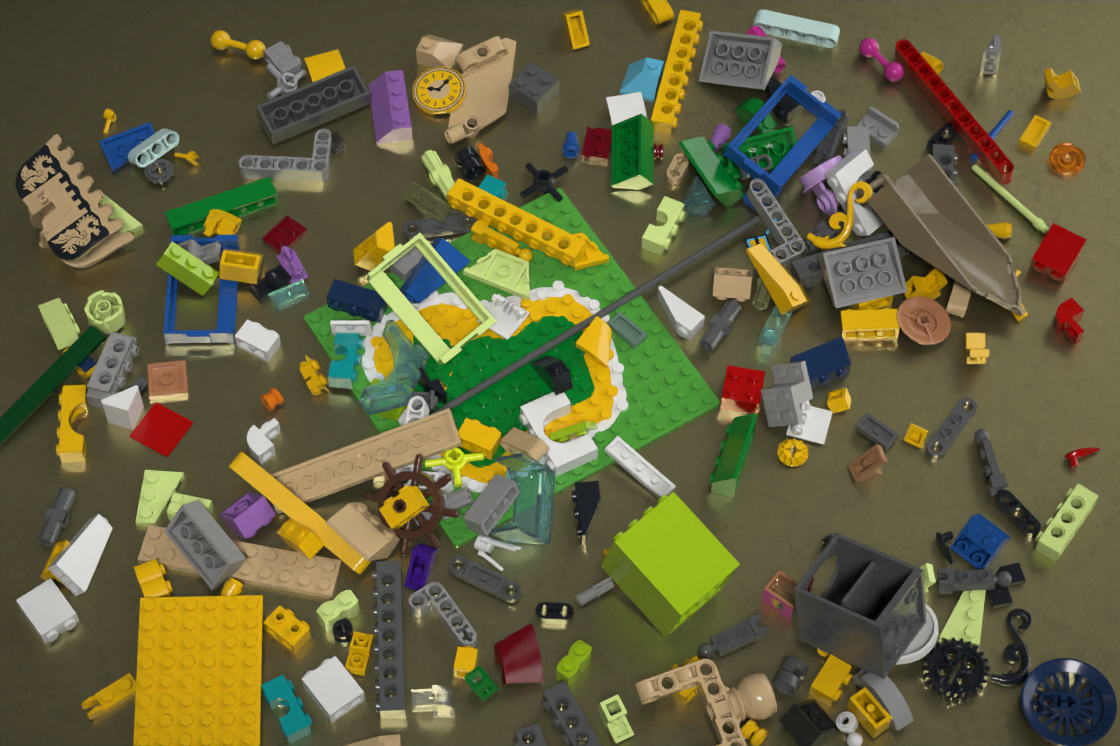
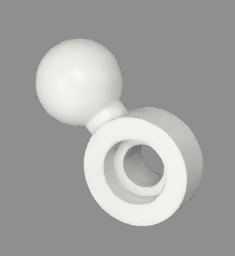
M848 711L839 714L836 719V725L839 730L848 734L846 738L848 746H861L863 743L862 735L855 732L858 727L857 717ZM849 719V722L844 725V720Z

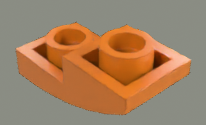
M479 143L478 155L486 167L485 174L499 179V168L493 162L491 149Z

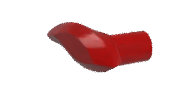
M1087 447L1067 453L1065 458L1069 459L1071 468L1079 467L1077 458H1083L1086 455L1095 453L1100 448Z

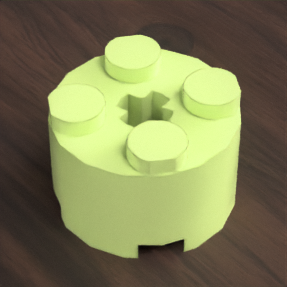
M101 290L88 297L84 310L90 326L93 325L106 336L111 332H116L125 325L126 314L123 303L115 292L112 294Z

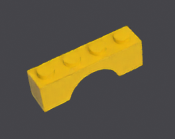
M86 385L63 386L62 393H59L61 410H58L60 427H57V438L60 439L59 444H56V455L60 456L62 463L85 462L86 460L84 436L72 430L74 420L82 413L88 411L86 397L88 390Z

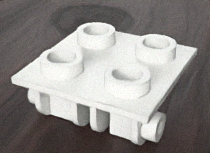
M494 294L491 298L493 302L486 310L497 322L489 329L508 340L530 313L509 299L504 298L501 294Z
M809 400L800 403L803 423L789 425L786 435L824 445L833 411L810 406Z

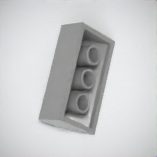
M199 500L182 505L164 531L211 590H214L235 574L246 560V557Z

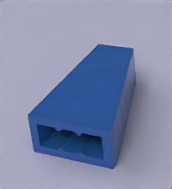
M435 238L431 243V246L455 274L470 262L467 257L444 238ZM422 256L400 291L411 304L421 303L442 286L445 280L427 259Z

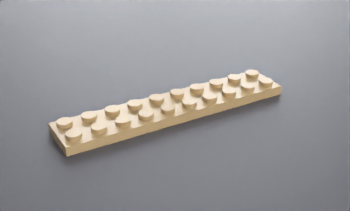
M448 408L271 474V476L306 504L386 474L382 467L383 462H389L395 471L414 464L417 454H421L424 460L462 446V442L452 412ZM273 504V505H274V508H275V512H276L277 514L283 512V511H282L281 509H279L275 504Z
M148 525L137 559L138 563L143 564L157 559L158 564L163 563L164 568L198 574L164 532L165 527ZM232 540L246 557V560L231 578L242 583L333 599L342 567V560L314 556L309 560L298 552Z

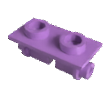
M283 246L281 254L276 257L281 266L291 276V285L309 278L294 249L291 250V248Z

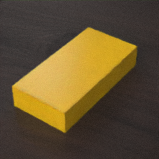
M1035 115L1020 137L1018 144L1035 151L1050 128L1051 122Z

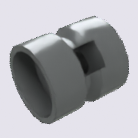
M786 656L772 683L781 692L795 695L801 685V680L805 678L809 668L802 660L793 656Z

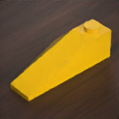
M762 243L746 250L782 316L811 303L803 286Z

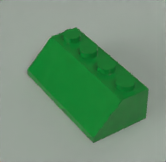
M639 114L612 125L611 186L613 188L640 190L653 185L654 123L643 114Z
M785 126L750 135L738 150L750 159L762 154L770 156L772 166L769 170L775 169L797 143L793 126ZM732 140L719 143L722 156ZM723 156L725 159L724 165L726 167L729 166L734 172L733 178H740L739 168L728 157ZM760 159L758 162L759 166L766 168V161Z
M701 136L679 142V145L713 195L722 204L729 208L745 196L742 191L743 185L738 179L735 180L733 178L734 172L729 166L726 167L724 165L725 159L720 153L715 152L716 146L710 139L707 141Z
M752 413L734 417L732 424H728L725 435H728L727 440L722 441L720 451H722L721 457L717 456L714 467L717 468L716 472H712L709 479V484H712L711 492L734 498L755 435L758 414Z

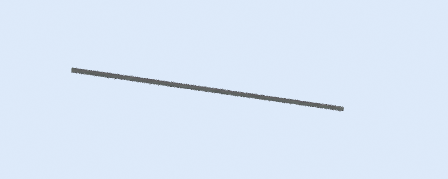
M756 215L429 415L448 408L450 410L454 409L587 328L596 316L600 319L748 230L759 223L760 218Z

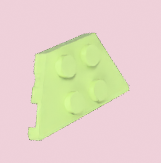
M494 249L487 256L478 259L475 265L470 268L466 267L463 270V275L525 300L529 301L530 299L529 262Z

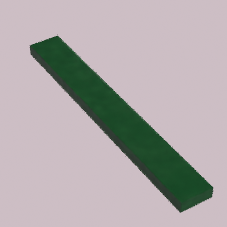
M91 325L0 417V447L107 339L105 335Z

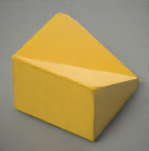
M847 388L828 393L827 405L830 411H833L832 414L850 409L851 397Z

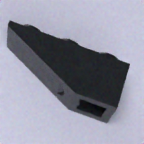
M598 480L575 483V490L571 491L572 502H576L577 508H574V518L579 520V525L576 526L577 538L581 537L582 544L586 543L601 506Z

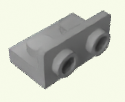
M993 35V41L989 42V49H983L980 73L998 74L1001 57V35Z
M871 106L868 108L867 115L856 125L868 126L869 139L884 149L898 135L899 124L894 119H890L882 114L880 110Z

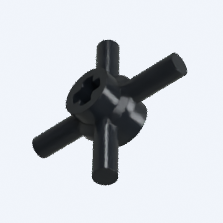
M531 163L526 164L525 168L534 176L533 185L520 192L522 199L538 191L540 194L550 193L557 202H560L563 196L554 188L555 179L567 173V167L564 165L550 173L547 170L538 171Z

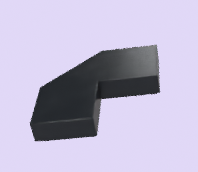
M1020 563L1001 566L998 569L996 575L1001 571H1006L1010 573L1012 581L1006 587L995 583V590L986 591L993 609L1012 605L1013 600L1008 587L1025 583L1026 580Z

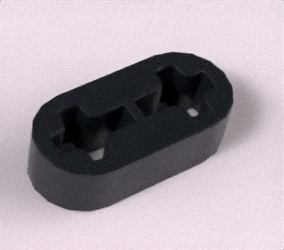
M541 602L536 606L535 616L542 623L568 624L573 620L574 611L572 606L567 603ZM543 609L547 610L546 616L542 615ZM563 610L567 611L566 617L562 616Z

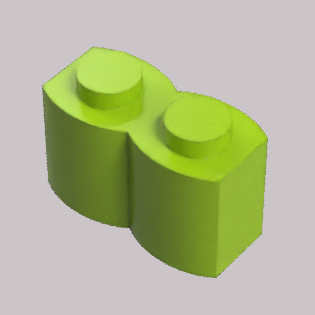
M582 640L576 641L571 646L569 654L558 663L556 680L560 683L565 681L568 687L573 686L577 682L580 672L584 671L591 663L592 647Z

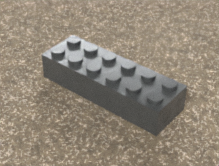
M353 65L256 106L257 118L272 145H275L369 105L370 92Z

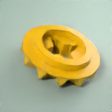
M786 438L784 442L780 443L777 450L779 460L791 467L800 466L805 463L809 454L807 445L802 440L799 441L795 438L789 440ZM792 447H794L796 451L794 457H792V454L790 452Z

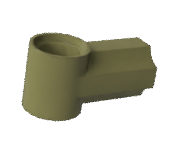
M759 275L752 305L756 309L763 310L768 308L771 295Z

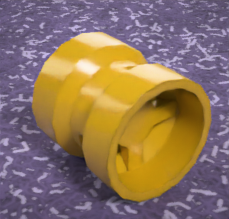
M750 719L741 729L744 739H748L752 746H759L768 735V731L764 728H759L753 719Z

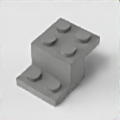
M797 361L771 365L774 385L761 389L768 427L802 424L803 418L800 403L813 399L806 362Z

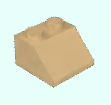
M714 267L712 296L719 300L735 298V301L740 302L750 299L752 270Z

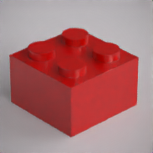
M727 365L720 409L745 414H758L762 396L761 389H763L766 371Z

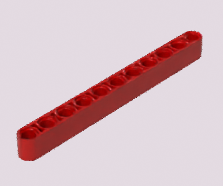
M906 39L897 41L895 45V58L903 66L904 70L945 119L951 122L955 131L959 132L960 137L996 180L1001 184L1011 183L1014 165L912 43Z

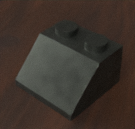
M815 699L794 703L779 720L783 724L785 731L794 737L798 746H820L840 731Z

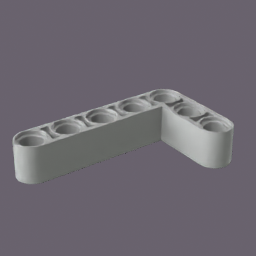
M320 129L315 133L312 158L244 155L238 161L240 175L245 179L256 180L270 177L271 180L324 182L328 179L333 147L331 132L327 129Z
M758 178L753 179L749 184L746 195L779 244L778 247L769 252L786 267L792 261L801 258L805 250V243L766 183ZM776 256H782L783 259H778Z

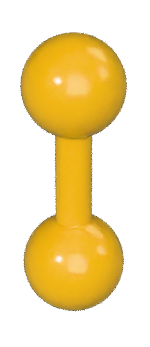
M223 30L215 31L210 39L212 46L217 50H224L228 46L245 50L247 56L253 60L261 59L264 56L263 50L266 49L265 45L259 40H252L248 44L232 40L229 34Z

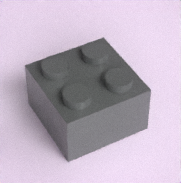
M532 62L509 84V98L536 115L559 93V79Z

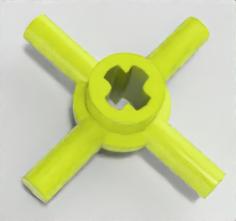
M454 448L446 451L443 458L425 460V466L427 468L444 465L453 473L455 487H461L460 470L465 466L466 462L484 460V453L464 454L459 448Z

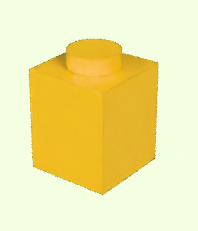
M471 646L457 647L453 668L454 677L464 678L477 667L478 649Z

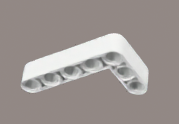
M414 396L409 400L404 425L429 416L430 408L421 396ZM418 405H423L421 409L415 410ZM414 464L397 469L396 474L413 471ZM421 471L436 482L446 475L445 473ZM409 479V481L406 484H403L404 487L407 485L411 486L412 479ZM452 480L445 487L441 488L443 494L448 495L453 492L454 484ZM419 482L418 488L422 493L427 487L425 485L421 486V482Z

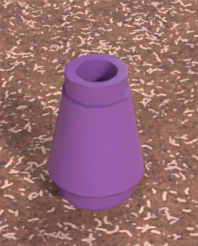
M722 123L715 126L710 139L716 146L715 151L720 148L719 143L726 142L731 136V129Z

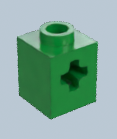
M480 665L464 677L483 702L499 690L495 682Z

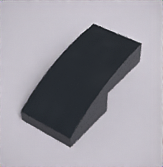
M279 265L266 272L265 278L257 281V284L250 285L249 290L259 302H262L283 288L291 280V276Z
M423 367L416 369V381L425 392L434 390V396H437L438 402L442 404L447 403V393L439 379L430 381Z

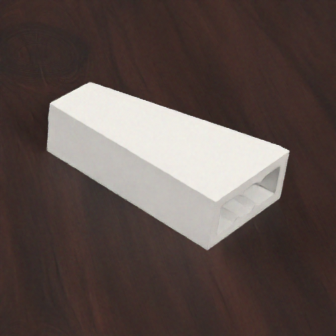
M99 514L86 522L48 567L75 596L87 590L113 529L108 520Z

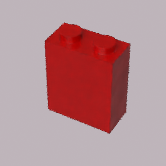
M1053 223L1031 260V266L1035 271L1039 273L1044 272L1051 279L1064 283L1084 250L1087 239Z

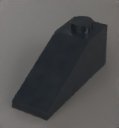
M771 76L764 90L768 100L782 85L773 76ZM785 94L772 110L779 120L788 124L802 113V106Z
M547 355L531 362V366L555 395L573 388L569 369L561 360Z

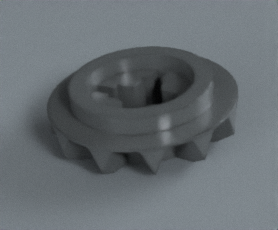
M157 159L145 167L144 173L148 182L151 181L154 184L161 183L163 185L165 181H170V178L174 176V168L168 160ZM158 168H159V169L161 170V172H162V174H161L160 176H159L158 173H157Z

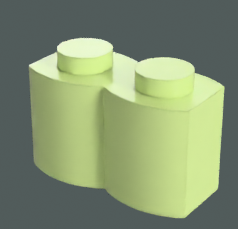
M351 590L339 593L334 600L323 603L317 609L318 622L326 632L333 631V625L336 621L340 619L350 620L359 613V601Z

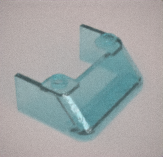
M523 453L497 457L496 462L507 467L506 478L515 481L520 494L514 501L513 523L508 522L504 524L503 528L491 529V534L511 543L549 544L552 536L555 489L553 471Z

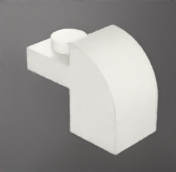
M275 418L265 422L260 429L253 425L247 434L249 452L260 465L276 454L274 444L270 440L280 434L281 430L279 422Z

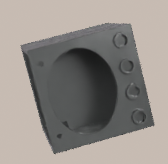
M839 533L834 536L794 588L800 641L832 654L883 679L886 678L926 623L923 570ZM834 555L836 559L835 569L825 592L820 597L808 592L809 583L818 568L826 559Z

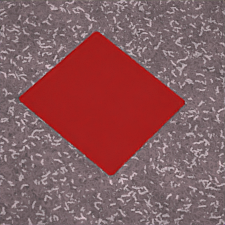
M156 402L131 433L130 438L168 457L192 426L193 422Z

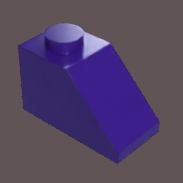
M419 543L412 550L404 587L418 591L427 585L434 568L438 549Z

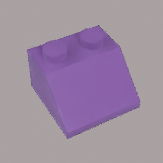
M248 491L221 512L219 517L237 536L246 539L254 536L257 533L256 530L261 526L269 524L272 521L271 518L276 513L263 495Z

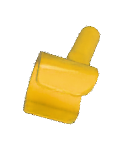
M106 109L103 114V118L107 119L103 134H107L111 122L116 120L114 111Z
M190 151L188 154H174L175 157L187 159L193 166L197 165L194 160L196 158L200 159L194 151Z

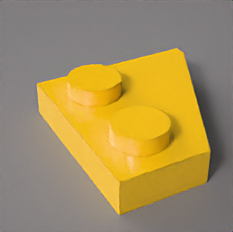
M583 232L572 234L586 241V253L574 270L609 262V256L607 254L604 255L598 249V246L591 242Z

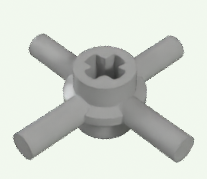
M269 63L266 69L277 79V87L267 93L268 99L272 100L279 94L284 95L296 90L298 87L297 82L307 75L306 70L302 69L295 75L292 73H284L282 75Z

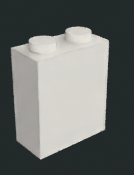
M51 578L16 600L19 609L44 644L56 640L60 634L66 630L73 629L79 623L76 612Z
M336 656L324 660L317 669L308 671L302 678L304 689L331 723L365 701L364 691Z

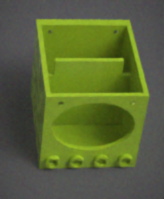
M674 492L669 496L667 494L663 495L657 501L658 505L656 507L650 506L643 512L642 515L644 517L639 521L637 519L633 520L627 526L629 529L625 533L620 531L613 538L614 542L600 565L665 638L718 593L740 565Z

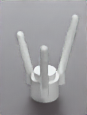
M481 534L477 537L474 548L479 550L477 555L484 557L500 571H503V568L486 553H491L494 546L514 552L521 550L519 546L494 540Z

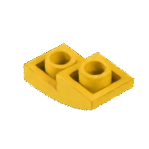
M354 631L345 665L349 674L365 676L374 639L373 634Z

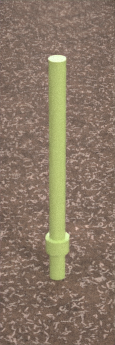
M977 164L971 168L980 178L1033 223L1032 226L1035 229L1041 230L1045 235L1050 228L1045 225L1046 223L1041 218H1037Z

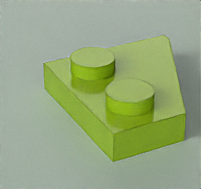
M584 421L549 435L552 441L564 443L570 440L569 437L584 436L588 434L587 432L596 430L598 427L596 421Z

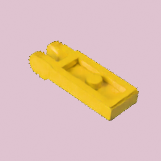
M128 673L94 694V696L87 698L82 702L81 707L86 710L97 703L100 704V706L88 712L87 716L90 720L103 713H107L136 695V681Z

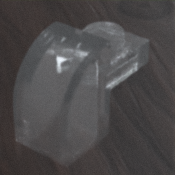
M432 685V689L411 690L412 712L433 711L434 718L455 716L452 689L445 686Z

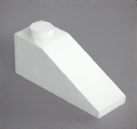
M661 285L658 287V300L673 328L679 336L685 337L690 341L704 327L705 316Z

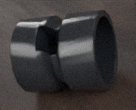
M474 147L462 148L455 154L454 160L458 167L461 168V173L467 181H475L485 174L486 167Z

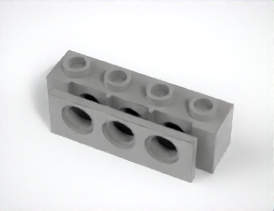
M116 332L110 333L87 384L89 390L86 397L89 405L103 409L101 400L119 393L120 388L124 387L126 374L131 371L134 356L136 357L139 353L136 337Z

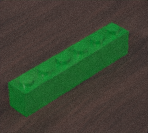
M267 177L250 184L241 185L232 190H226L214 196L206 197L197 202H191L179 208H173L165 212L172 235H189L206 229L204 224L212 209L222 210L239 218L277 205L279 200L271 178Z

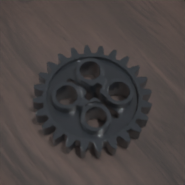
M952 638L951 643L944 639L943 645L937 642L936 648L933 647L930 653L926 655L925 658L927 660L923 662L925 667L923 674L927 675L924 680L931 681L928 688L935 687V695L939 692L942 693L941 699H944L947 695L950 702H952L954 697L957 698L958 703H960L962 697L968 702L970 695L975 699L977 692L981 694L983 687L987 686L988 682L986 680H989L990 674H988L990 666H986L988 659H982L984 652H977L979 646L970 647L971 641L965 645L962 638L959 643H956L955 638ZM947 655H952L955 659H949ZM964 656L965 658L963 659L960 669L957 671L952 684H948V681L950 680L960 657ZM966 664H971L974 668H968ZM938 672H945L947 676H942ZM961 680L965 682L966 685H960L957 681Z

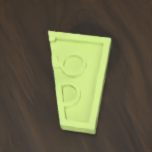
M145 470L135 521L136 526H157L167 509V504L173 493H176L177 486L184 479V472Z
M986 590L963 591L938 641L944 642V639H947L951 643L952 638H955L956 643H959L962 638L965 645L969 641H971L972 647L980 645Z

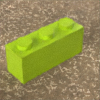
M173 241L164 250L156 263L158 267L202 296L209 290L219 274L218 271Z

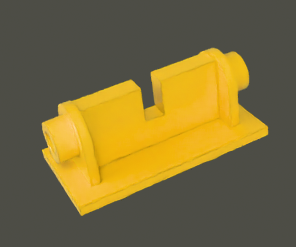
M306 355L307 361L299 364V370L305 380L311 377L306 382L311 393L317 396L321 394L323 389L329 392L328 380L320 373L319 369L321 367L316 359L312 360Z

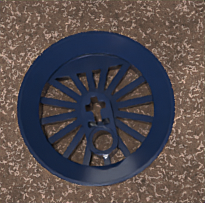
M1070 658L1046 661L1031 671L1022 687L1021 705L1026 720L1040 736L1060 746H1087L1093 744L1108 733L1115 721L1117 700L1111 684L1100 671L1083 661ZM1060 677L1064 678V692L1058 681ZM1069 678L1077 680L1071 693H1069ZM1051 679L1055 690L1046 682L1047 680ZM1080 682L1087 686L1075 696ZM1041 686L1045 692L1037 690V688ZM1090 691V697L1081 699ZM1033 696L1039 698L1038 701H1033ZM1043 701L1050 703L1051 706L1044 705ZM1051 716L1043 724L1039 720V718ZM1060 717L1053 732L1046 728ZM1063 719L1064 736L1057 734ZM1070 724L1076 737H1070ZM1078 724L1087 732V734L1082 735Z

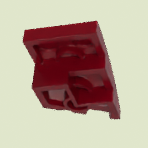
M533 624L526 625L494 644L495 665H502L503 684L544 682L540 649Z

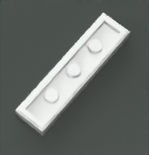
M619 436L604 449V452L658 499L665 494L669 495L676 486Z

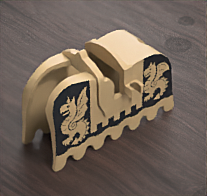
M55 134L21 166L16 176V190L23 202L29 207V219L33 227L43 229L40 232V242L38 243L40 248H50L56 256L70 267L76 269L89 268L133 241L135 237L130 232L120 233L124 225L121 218L110 219L114 211L111 204L100 205V201L104 197L101 190L90 191V187L94 183L91 176L80 177L81 172L84 170L83 164L81 162H70L74 156V151L71 147L58 151L62 139L58 134Z

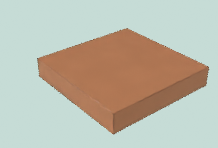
M186 360L147 364L150 400L188 396Z

